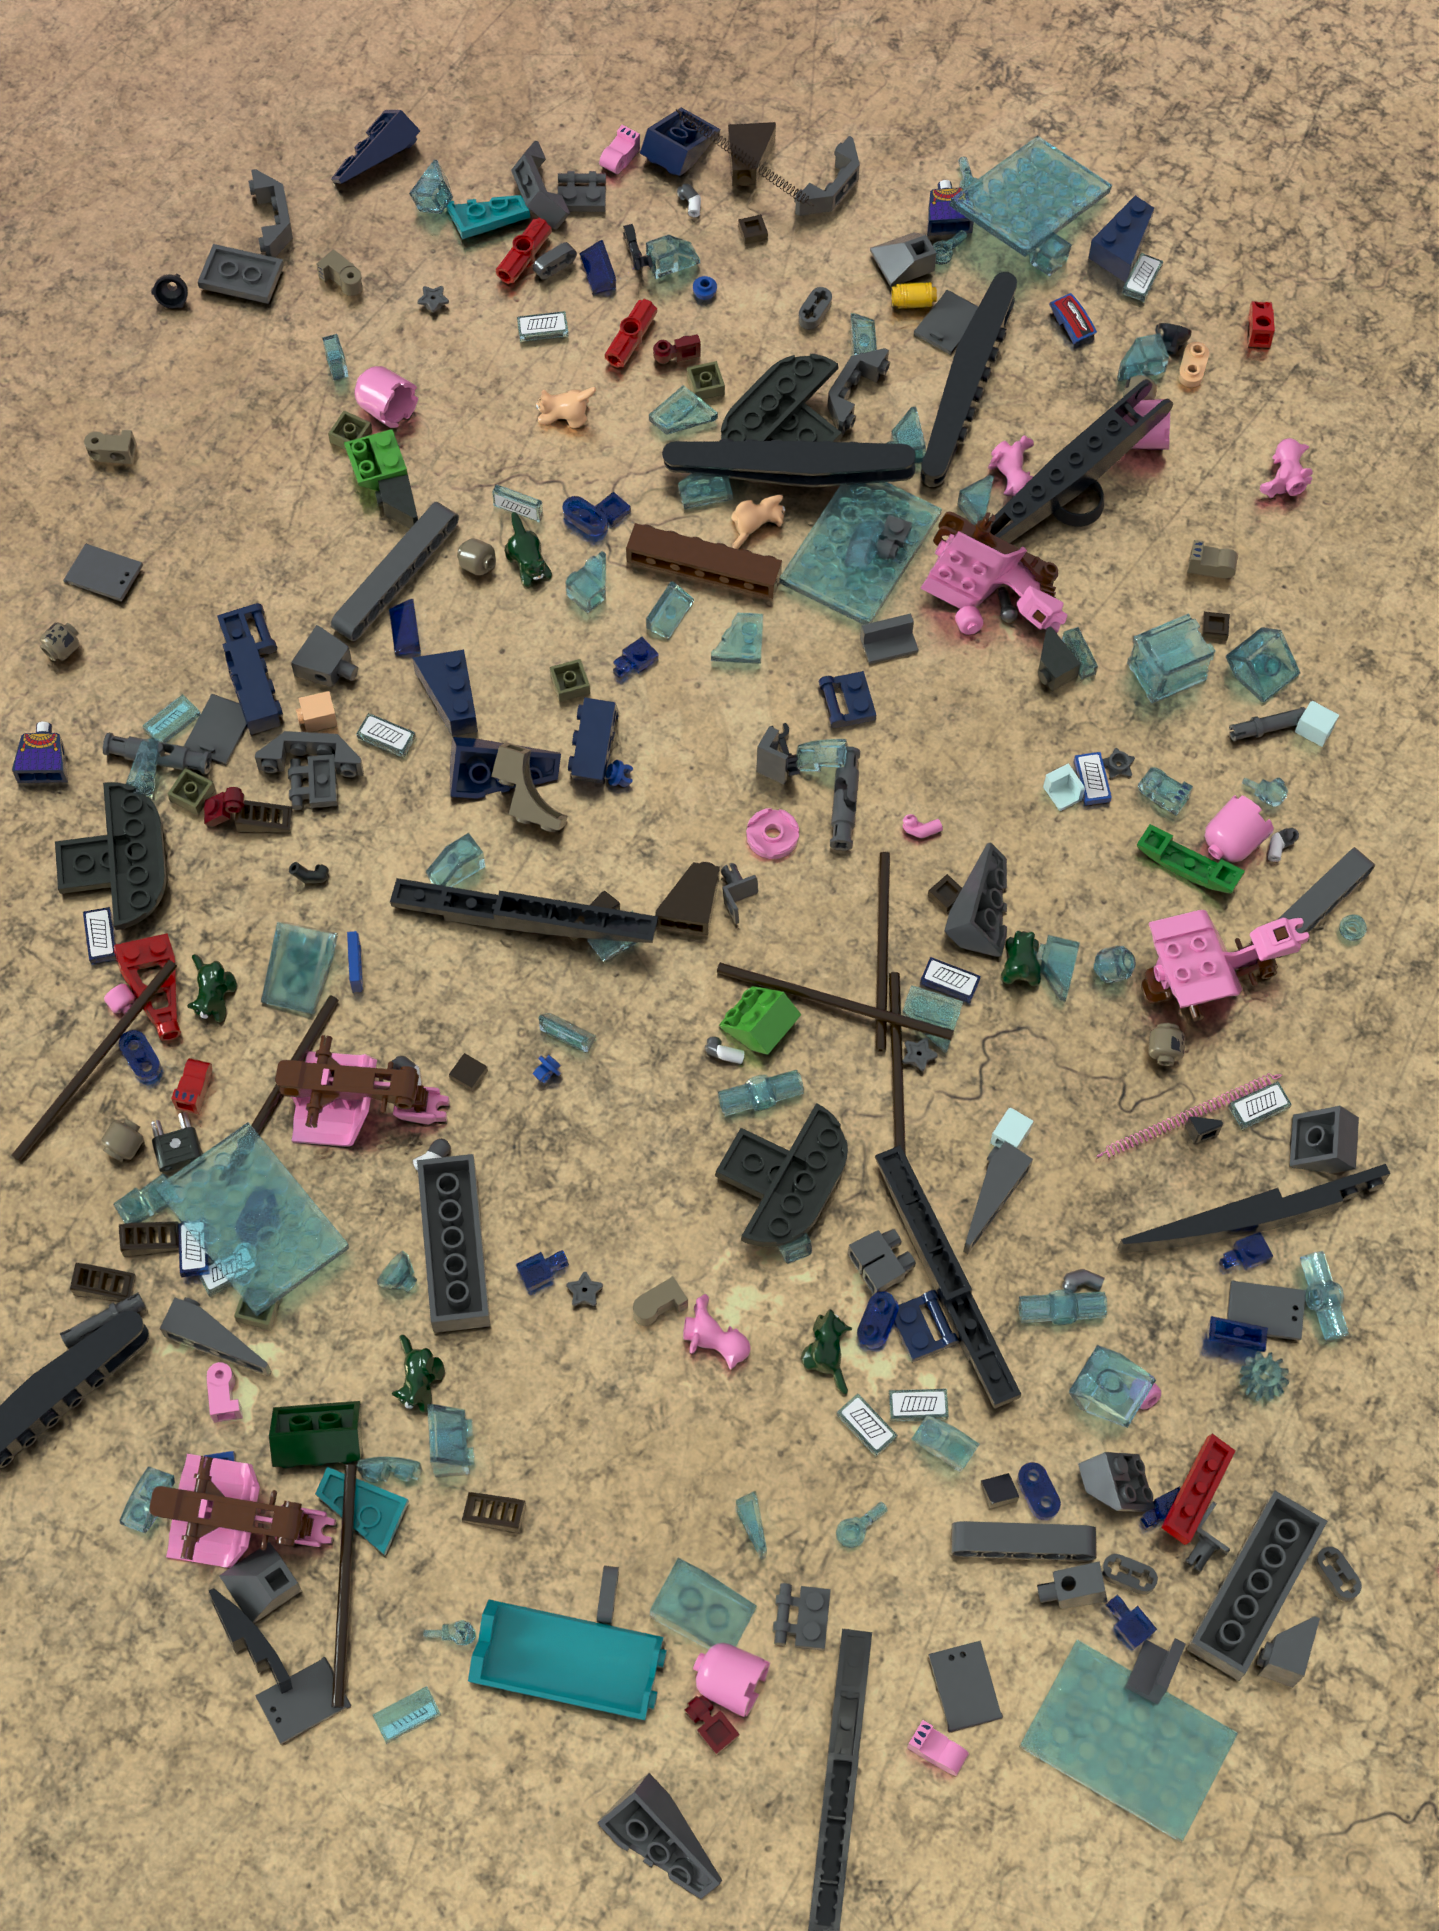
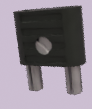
M183 1112L187 1128H185L183 1116L180 1113L178 1118L181 1129L164 1134L161 1122L156 1120L159 1131L158 1136L155 1122H151L154 1134L152 1144L160 1172H170L197 1164L203 1160L196 1129L191 1127L186 1112Z

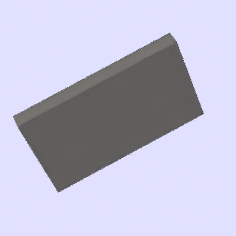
M911 613L861 625L860 640L869 664L918 653L919 649L913 635L914 620Z
M769 726L757 746L756 772L781 784H785L787 781L788 755L778 751L779 730Z
M1175 1638L1167 1651L1145 1640L1125 1688L1158 1705L1169 1687L1186 1643Z

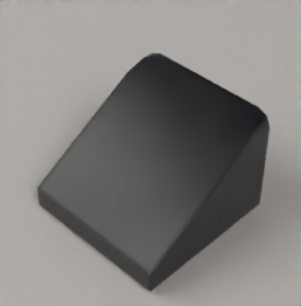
M1191 1116L1188 1118L1185 1127L1193 1143L1197 1144L1219 1135L1223 1122L1222 1120Z
M1009 1473L981 1480L989 1509L1018 1502V1491Z

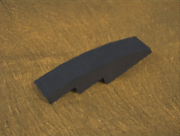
M216 1589L209 1590L211 1602L234 1652L236 1653L247 1648L258 1673L270 1668L281 1694L293 1689L291 1678L280 1658L259 1628L235 1604Z

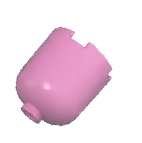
M374 366L367 369L359 376L355 386L354 395L357 404L390 428L398 427V422L403 418H410L418 402V397L415 396L417 386L383 366Z
M1164 399L1141 400L1133 409L1144 417ZM1170 412L1131 449L1169 450ZM1127 414L1123 417L1131 427L1136 424Z
M1234 795L1206 827L1205 839L1209 846V853L1218 860L1222 858L1232 863L1242 861L1273 833L1274 827L1271 820L1264 821L1258 814L1262 809L1252 800L1245 796H1241L1238 799Z
M717 1643L708 1650L706 1655L700 1653L694 1664L693 1670L698 1671L696 1687L709 1700L739 1716H748L759 1696L754 1690L759 1680L765 1682L770 1662L733 1645Z

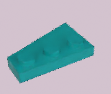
M521 195L492 197L488 202H477L476 199H469L466 204H454V201H446V208L462 239L530 218V210Z
M327 1467L315 1495L342 1518L344 1473ZM356 1478L353 1529L386 1556L409 1500Z

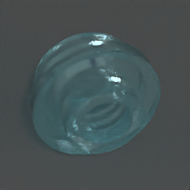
M1352 914L1341 920L1339 931L1345 939L1357 941L1364 937L1367 926L1361 916ZM1353 926L1357 931H1351L1348 927Z

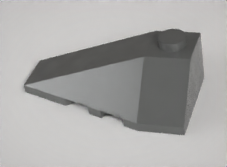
M991 842L986 844L950 909L944 932L960 948L998 957L1003 953L1007 937V926L1003 925V913L1007 912V904L1003 902V889L1007 888V858Z
M650 1773L633 1785L597 1822L619 1847L626 1851L629 1848L644 1857V1863L650 1867L655 1864L668 1873L670 1880L700 1899L722 1882L721 1877L671 1795Z

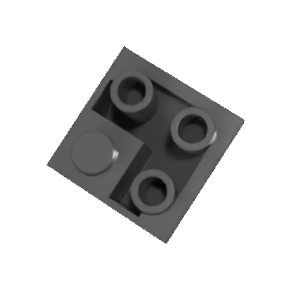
M913 232L870 248L871 254L890 287L935 271L937 252L925 234Z
M1104 1452L1078 1464L1086 1492L1116 1511L1153 1512L1156 1510L1153 1503V1493L1149 1488L1145 1475V1465L1141 1460L1140 1454Z
M270 1541L267 1543L265 1550H262L260 1547L219 1575L242 1612L253 1623H256L302 1591Z

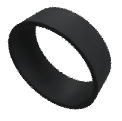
M1096 480L1090 485L1101 499L1095 509L1087 513L1077 514L1069 512L1061 506L1052 514L1060 522L1069 526L1082 527L1094 523L1101 516L1104 509V493L1099 482Z

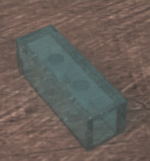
M1079 627L1064 631L1062 636L1063 642L1081 663L1079 670L1080 678L1083 679L1095 675L1098 665Z

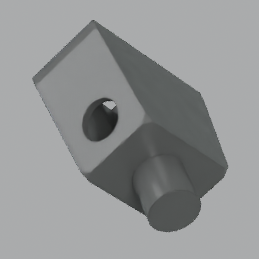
M318 625L315 626L291 662L294 676L329 687L335 686L341 676L353 681L359 670L357 666L350 663L351 654L349 647Z
M1100 1561L1054 1571V1582L1037 1585L1040 1602L1058 1600L1060 1609L1108 1602ZM1068 1585L1075 1586V1588L1071 1591L1064 1590V1588Z

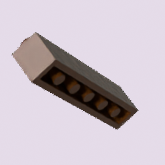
M634 524L626 547V562L771 599L774 598L782 573V560L773 556L755 554L746 549H735L722 543L704 541L699 537L680 535L675 531L656 529L647 524Z

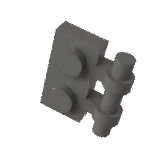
M575 171L558 173V183H567V186H558V194L563 196L569 212H606V186H596V183H606V174L596 173V171H589V173H575ZM575 183H589V186H575Z
M334 754L308 756V766H301L300 759L290 760V768L288 769V779L291 780L289 800L292 801L293 810H301L304 799L310 800L311 808L337 806ZM303 778H309V787H302L301 780Z
M781 1583L779 1595H776L775 1601L778 1610L777 1620L773 1622L772 1629L775 1633L774 1644L785 1646L787 1635L796 1636L795 1648L825 1651L831 1589L801 1586L799 1598L791 1596V1584ZM790 1608L799 1609L797 1624L788 1623Z

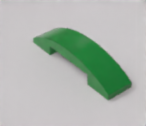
M1149 824L1137 843V847L1161 866L1182 878L1212 890L1232 894L1245 873V870L1222 859L1217 863L1174 842L1172 834Z

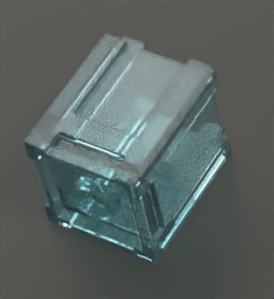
M1189 614L1150 629L1133 638L1134 645L1127 664L1136 675L1151 703L1167 698L1207 679L1208 675L1206 673L1209 672L1208 667L1210 661L1213 660L1215 649L1211 643L1206 644L1198 631L1200 625Z

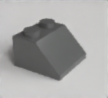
M1342 1106L1294 1114L1290 1167L1325 1173H1337L1356 1169L1359 1117Z
M1314 1616L1277 1634L1271 1642L1267 1641L1264 1648L1261 1647L1257 1657L1256 1665L1261 1666L1258 1675L1293 1688L1305 1676L1320 1618Z

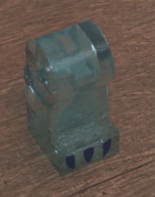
M1155 767L1150 768L1138 783L1139 790L1145 796L1176 816L1189 800L1193 789L1192 785L1185 781L1181 784Z

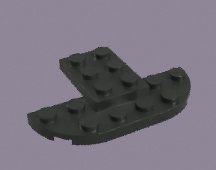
M818 354L799 357L792 355L778 361L730 408L722 423L721 439H731L733 441L754 439L757 441L802 440L810 442H838L842 438V432L805 404L839 369L838 363Z
M104 782L107 835L55 841L57 883L60 894L111 887L115 930H121L131 927L148 917L162 899L166 887L163 831L158 810L149 797H146L131 785L118 782Z
M818 1103L815 1104L790 1150L740 1128L718 1166L715 1177L762 1199L743 1232L741 1241L760 1247L786 1245L804 1236L817 1221L843 1173L848 1153L847 1140H845L840 1128L841 1124L830 1111Z

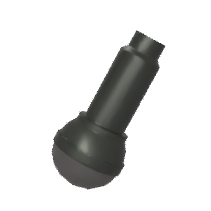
M1000 587L998 589L1001 603L1000 617L1004 622L1011 623L1016 620L1018 612L1011 604L1006 588Z

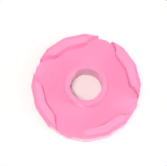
M763 809L755 813L749 820L746 830L747 843L751 850L761 857L768 859L782 858L789 855L797 846L799 840L798 823L785 810ZM769 829H777L780 835L771 838L765 832Z

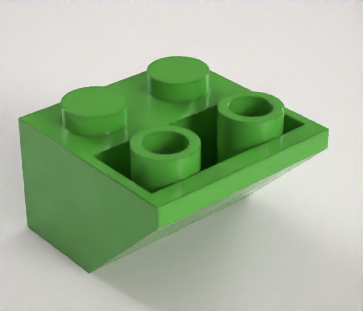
M392 429L344 442L359 486L380 491L378 480L408 475Z
M752 986L743 993L742 998L734 1008L726 1013L719 1026L750 1050L769 1054L798 1020L801 1013L784 992Z

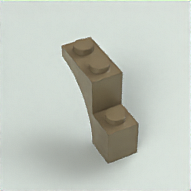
M508 742L500 745L492 777L498 778V782L504 785L514 786L516 784L509 815L515 816L516 821L524 824H531L533 822L541 825L540 828L549 832L559 831L566 825L568 816L550 807L536 790L530 772L531 750Z

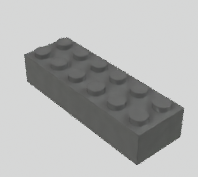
M474 1154L417 1160L430 1318L433 1333L491 1326Z
M1274 1491L1265 1504L1186 1650L1240 1681L1251 1665L1328 1521L1281 1493Z

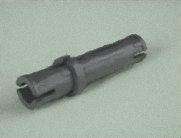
M1300 707L1299 709L1262 718L1255 716L1250 721L1229 725V730L1234 731L1229 732L1230 737L1233 741L1251 736H1256L1257 738L1263 736V733L1298 725L1299 719L1306 708Z
M139 1292L117 1304L111 1303L108 1305L109 1308L61 1332V1338L67 1349L79 1343L120 1313L129 1310L138 1313L146 1309V1305Z

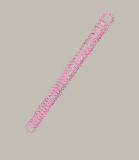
M1268 1073L1267 1076L1263 1075V1077L1267 1078V1082L1271 1086V1082L1268 1078V1075L1271 1074ZM1277 1074V1075L1272 1076V1078H1273V1079H1278V1078H1280L1282 1075H1281V1074ZM1259 1077L1258 1080L1254 1079L1253 1082H1249V1084H1244V1086H1240V1088H1235V1091L1231 1090L1230 1092H1226L1225 1096L1227 1102L1230 1104V1100L1227 1097V1093L1230 1094L1232 1101L1235 1102V1099L1231 1094L1232 1091L1235 1092L1236 1098L1238 1100L1240 1099L1236 1092V1089L1240 1091L1241 1096L1244 1098V1094L1241 1091V1087L1244 1088V1091L1248 1096L1249 1094L1245 1088V1085H1248L1250 1092L1253 1094V1090L1250 1087V1083L1253 1084V1087L1257 1092L1258 1089L1254 1084V1081L1258 1082V1086L1262 1090V1086L1259 1083V1079L1262 1080L1264 1087H1267L1265 1081L1263 1080V1077ZM1221 1095L1220 1098H1221V1100H1222V1103H1223L1224 1106H1226V1103H1225V1101L1223 1100L1222 1095ZM1217 1096V1099L1213 1098L1217 1101L1219 1108H1221V1104L1218 1101V1097L1220 1096ZM1213 1099L1212 1101L1208 1100V1102H1204L1208 1105L1210 1112H1212V1109L1209 1105V1101L1212 1102L1214 1109L1217 1110L1216 1105L1213 1102ZM1204 1103L1203 1105L1199 1104V1106H1203L1204 1112L1207 1114V1110L1204 1107ZM1198 1106L1197 1108L1199 1109V1113L1201 1116H1203V1113L1200 1110V1107ZM1195 1107L1194 1109L1190 1108V1110L1192 1109L1194 1111L1195 1116L1198 1117V1114L1195 1111ZM1185 1111V1113H1183V1114L1185 1115V1118H1186V1121H1187V1120H1188V1117H1187L1186 1111ZM1181 1112L1180 1115L1176 1114V1117L1172 1116L1171 1119L1167 1118V1120L1171 1121V1124L1174 1129L1175 1125L1172 1121V1118L1176 1119V1123L1180 1127V1123L1177 1120V1115L1180 1117L1182 1124H1185L1183 1118L1181 1117V1114L1183 1112ZM1163 1120V1121H1162V1124L1158 1122L1157 1125H1153V1127H1148V1130H1147V1129H1144L1143 1132H1142V1131H1139V1134H1138V1133H1135V1134H1137V1135L1139 1136V1139H1140L1141 1143H1143V1140H1142V1138H1141V1136H1140V1132H1142V1133L1144 1134L1145 1140L1148 1141L1147 1136H1146L1145 1133H1144L1145 1130L1148 1131L1149 1137L1152 1139V1135H1151V1133L1149 1132V1128H1151V1129L1153 1130V1133H1154L1155 1137H1157V1134H1156V1132H1155V1130H1154V1126L1157 1127L1158 1132H1159L1160 1135H1161L1162 1133H1161V1130H1160L1159 1127H1158V1124H1161V1125H1162L1163 1131H1164L1165 1133H1166V1129H1165V1127L1163 1126V1122H1165V1123L1167 1124V1127H1168V1129H1169L1170 1131H1171V1128H1170L1169 1124L1167 1123V1120H1166V1121ZM1134 1134V1136L1130 1135L1129 1138L1125 1137V1140L1121 1139L1120 1142L1116 1141V1145L1112 1143L1111 1146L1107 1145V1147H1110L1113 1155H1115L1112 1145L1116 1146L1117 1152L1120 1154V1150L1117 1147V1142L1121 1145L1122 1150L1125 1151L1121 1143L1122 1140L1125 1142L1127 1149H1129V1146L1126 1142V1138L1130 1140L1132 1147H1134V1144L1131 1141V1136L1134 1138L1137 1145L1138 1141L1135 1138ZM1106 1147V1151L1097 1155V1157L1103 1156V1154L1106 1152L1108 1156L1111 1157L1110 1153L1108 1152V1148Z

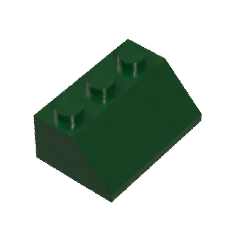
M350 1401L273 1407L269 1431L272 1467L292 1468L296 1465L310 1464L312 1466H321L325 1463L340 1462L342 1464H349L354 1461H361V1402Z

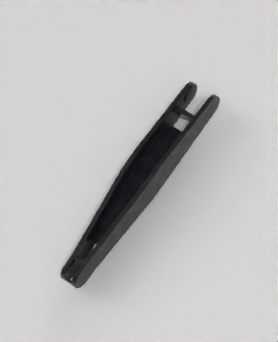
M1001 272L994 277L957 346L921 465V481L929 487L939 486L945 480L959 443H964L968 433L966 425L968 422L972 423L976 412L974 406L976 402L980 403L984 388H982L983 383H987L992 371L990 365L997 360L999 342H1004L1007 333L1005 327L1014 307V294L1017 288V279L1009 272Z
M1148 379L1140 382L1057 453L995 514L996 519L991 524L990 533L1011 543L1054 513L1059 507L1064 506L1081 494L1152 430L1171 411L1173 402L1168 398L1164 399L1142 417L1133 408L1149 394L1153 384ZM1126 414L1136 423L1132 427L1123 419ZM1011 520L1013 521L1010 525H1008L1006 528L1000 531L1008 522H1010Z
M721 439L719 441H674L666 444L662 451L664 465L671 472L803 487L907 481L913 477L916 470L914 463L916 458L915 451L907 444L810 442L802 440L757 441L754 439L733 441L731 439Z
M131 1310L124 1311L34 1373L0 1405V1468L7 1466L22 1449L32 1445L38 1436L54 1426L70 1409L79 1405L84 1397L100 1387L111 1374L148 1343L150 1337L149 1330L137 1312Z

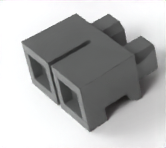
M895 1229L882 1234L877 1230L848 1246V1256L860 1275H862L875 1298L885 1293V1290L894 1284L903 1282L905 1274L912 1270L916 1264L911 1253L908 1251L898 1257L893 1253L892 1250L902 1243Z

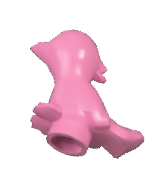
M1025 435L1012 446L1006 441L1001 442L991 453L993 458L988 469L992 470L998 467L1006 476L1007 487L1003 493L1005 496L1014 497L1033 478V476H1030V471L1025 472L1022 470L1024 464L1023 453L1034 446L1033 440Z
M1292 438L1282 440L1278 444L1273 459H1275L1274 464L1280 463L1281 466L1272 481L1261 484L1260 491L1268 495L1269 498H1273L1277 493L1283 494L1288 492L1290 496L1302 493L1307 485L1311 484V475L1313 474L1311 468L1303 469L1300 464V458L1309 446L1300 444Z
M704 1294L696 1299V1304L694 1305L695 1318H685L683 1340L691 1341L690 1354L695 1353L697 1346L717 1350L725 1358L729 1369H732L738 1362L745 1360L749 1356L751 1350L749 1340L737 1328L733 1330L729 1326L728 1332L722 1330L718 1322L709 1315L707 1310L709 1297L707 1294Z

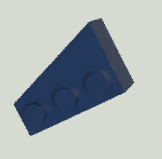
M1135 195L1092 239L1088 258L1127 283L1150 229L1154 207Z
M253 635L222 644L228 672L250 735L280 727L279 716L283 715L279 700L274 701L272 694H276L272 680L266 677L265 673L268 672L264 657L260 658Z
M464 649L412 657L415 674L436 706L437 712L450 734L457 736L478 732Z
M584 697L583 705L579 704L577 720H580L579 730H574L572 746H576L575 754L569 757L568 771L571 772L574 780L605 784L606 770L611 756V742L614 741L615 732H613L615 719L618 720L620 713L616 702Z

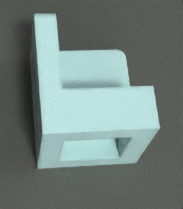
M1311 701L1299 719L1295 732L1323 747L1336 725L1339 714Z
M1069 763L1046 774L1043 788L1059 811L1082 801L1085 787Z
M1009 1108L992 1133L990 1144L1000 1148L1004 1141H1007L1017 1149H1020L1030 1133L1034 1121Z

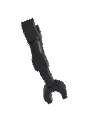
M633 224L623 226V237L630 250L635 270H639L643 266L652 267L651 255L642 256L639 250Z
M783 723V733L779 734L778 743L780 751L788 755L787 772L790 777L799 775L800 770L797 766V755L789 753L786 740L789 737V726L787 723Z

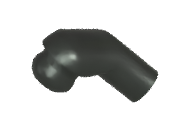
M294 862L289 867V873L303 883H323L328 879L329 869L325 865L317 864L315 870L312 871L306 869L298 862Z

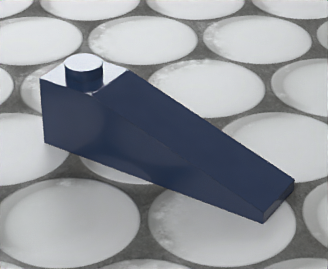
M384 110L366 131L368 138L358 142L354 147L356 154L345 159L331 180L334 183H343L406 147L410 148L417 141L416 136L420 132L419 128L402 110Z
M453 737L450 755V796L477 799L486 797L485 795L499 791L501 793L510 791L509 789L516 788V784L514 786L504 785L498 782V778L492 777L499 746L504 743L483 739ZM524 747L531 750L530 772L534 785L558 779L561 760L560 752Z

